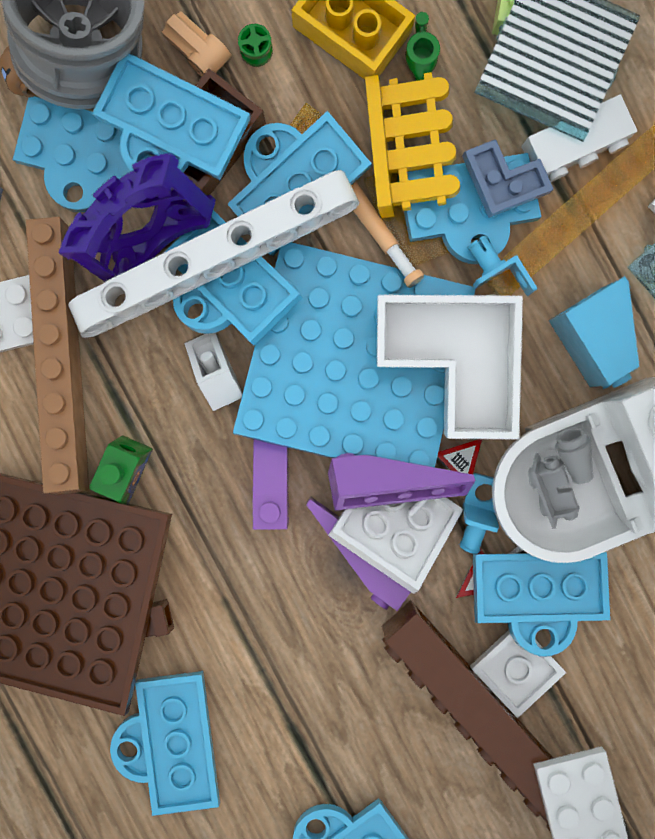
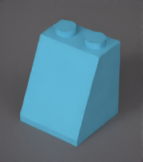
M622 277L600 288L549 320L589 387L602 386L603 389L612 386L616 388L632 378L630 372L640 367L630 287L626 277Z

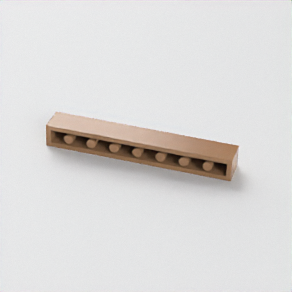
M60 216L26 220L43 493L54 495L90 491L79 333L68 306L69 302L76 297L73 259H66L58 253L69 228Z

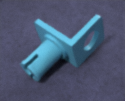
M486 235L480 237L479 241L476 240L467 247L484 271L481 274L482 277L473 284L475 289L510 269L527 296L538 289L518 256L515 255L507 261L505 259L501 261Z
M474 473L475 482L466 495L462 506L464 521L467 526L459 545L466 552L478 554L486 530L497 533L499 524L492 498L484 501L478 499L475 495V491L480 485L488 484L492 486L493 477Z

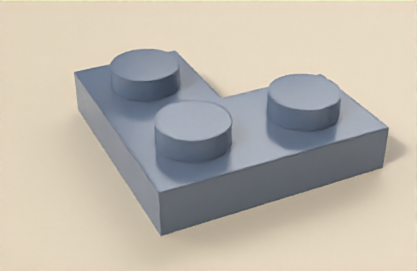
M496 139L469 149L462 155L488 218L548 195L554 190L541 159L509 170Z

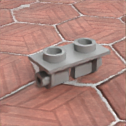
M535 453L533 466L528 471L532 488L538 489L542 515L548 516L552 529H556L558 518L564 517L566 520L577 518L579 505L572 487L559 490V487L569 486L570 483L562 460L552 455L546 457L542 462L540 454Z

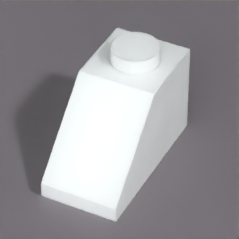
M216 333L204 334L184 343L197 384L213 411L242 398V391Z

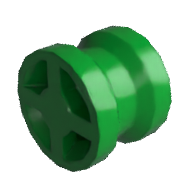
M249 24L240 31L238 45L242 59L253 67H260L269 62L273 54L272 39L269 31L260 24Z

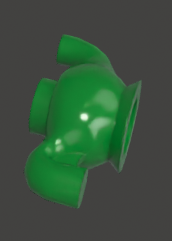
M419 12L416 15V34L409 39L405 52L406 64L416 81L424 80V73H430L435 69L440 53L438 39L433 34L426 32L429 22V15L426 12Z

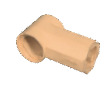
M181 11L173 14L167 20L162 31L163 36L187 58L188 63L201 77L208 68L217 73L232 56L217 37L212 34L207 35Z

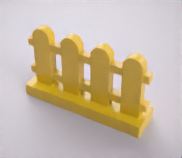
M432 72L424 73V80L398 84V78L389 79L390 85L381 87L379 75L365 77L377 205L381 218L395 217L394 206L402 205V210L408 211L411 210V204L437 200L438 206L446 205V199L455 197L460 191L459 179L451 174L443 175L442 166L452 164L457 157L456 147L452 143L439 141V134L448 132L453 126L452 114L445 109L436 110L435 102L443 101L448 97V81L442 77L433 78ZM427 103L428 112L403 116L401 114V107ZM392 109L393 117L385 118L384 110ZM430 135L431 144L405 148L404 139ZM395 141L396 149L388 150L387 142ZM434 167L435 177L408 180L407 171ZM399 173V182L391 183V174Z

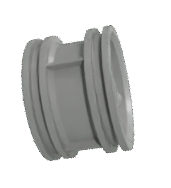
M1 0L4 20L8 28L7 38L10 56L15 72L29 90L47 102L72 109L95 108L118 61L122 60L129 53L142 59L141 32L144 21V0ZM65 5L86 6L84 15L78 12L67 13ZM40 15L53 27L50 30V35L35 33L28 25L36 16ZM112 20L122 29L114 38L102 39V35L98 30Z

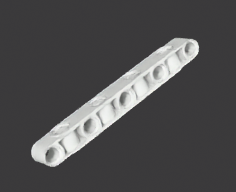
M342 170L331 172L78 295L69 302L68 306L81 336L84 338L97 336L347 215L357 208L359 201L345 172ZM304 205L315 206L309 214L303 215L298 213ZM242 235H251V239L246 245H237V241ZM188 264V270L185 274L181 276L175 275L178 267ZM125 294L126 297L123 304L115 307L117 297Z

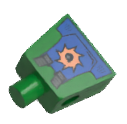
M124 435L112 441L106 447L89 489L119 503L129 504L153 448Z

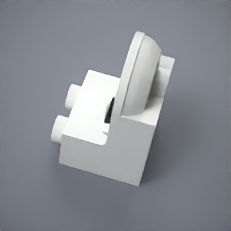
M655 377L642 379L526 427V433L510 445L497 465L492 484V501L496 517L506 535L518 547L539 559L556 563L578 562L647 534L654 533ZM569 429H583L585 434L591 438L592 472L594 477L589 482L576 484L572 481L565 467L570 483L569 486L559 487V490L572 487L579 505L578 516L573 520H566L564 517L558 518L556 529H552L548 516H543L539 505L540 495L537 488H532L528 471L533 466L535 453L540 454L542 462L546 457L552 455L557 456L561 460L555 449L556 437L561 432ZM618 441L623 442L630 468L642 491L625 496L605 448V446Z

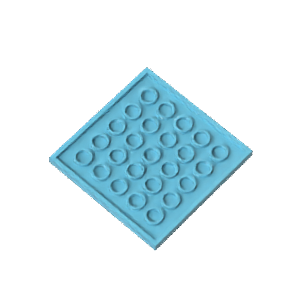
M293 242L282 246L279 250L275 270L301 294L302 299L255 344L233 434L329 458L352 453L355 456L370 455L435 467L444 430L445 367H377V296H474L476 289L472 286L424 275V278L418 284L409 288L404 283L405 276L395 267Z

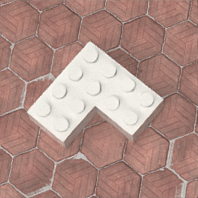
M378 295L377 367H445L444 435L448 439H519L523 296Z

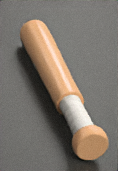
M355 181L351 186L357 196L359 205L353 212L383 252L389 254L392 261L398 266V269L405 276V285L409 288L415 286L424 278L423 272L420 269L416 270L412 263L409 262V259L406 258V255L399 248V242Z

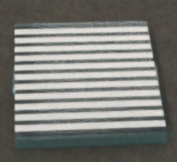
M515 0L508 17L505 18L503 24L499 27V33L496 38L497 42L474 93L584 142L607 90L615 81V76L619 69L618 65L636 28L640 15L608 0Z

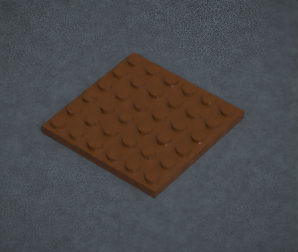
M0 473V683L122 716L128 714L172 514L128 503L122 504L115 500L82 492L59 495L43 493V483Z

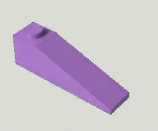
M254 439L253 530L288 529V447Z
M352 453L332 458L328 471L335 511L465 496L475 482L474 475L370 455L355 456Z
M310 497L306 505L329 535L339 516ZM331 538L367 589L373 593L371 599L386 610L391 606L398 611L411 592Z

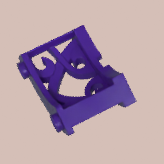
M172 153L148 157L132 164L133 170L118 179L114 175L92 194L96 200L84 215L80 212L77 213L65 234L58 253L66 259L75 260L106 282L153 259L166 245L176 238L191 231L208 228L216 199L212 195H205L178 168L179 160ZM155 206L150 222L142 229L121 234L123 227L122 215L130 208ZM97 253H101L100 261L95 258ZM111 256L115 263L113 271L108 268Z

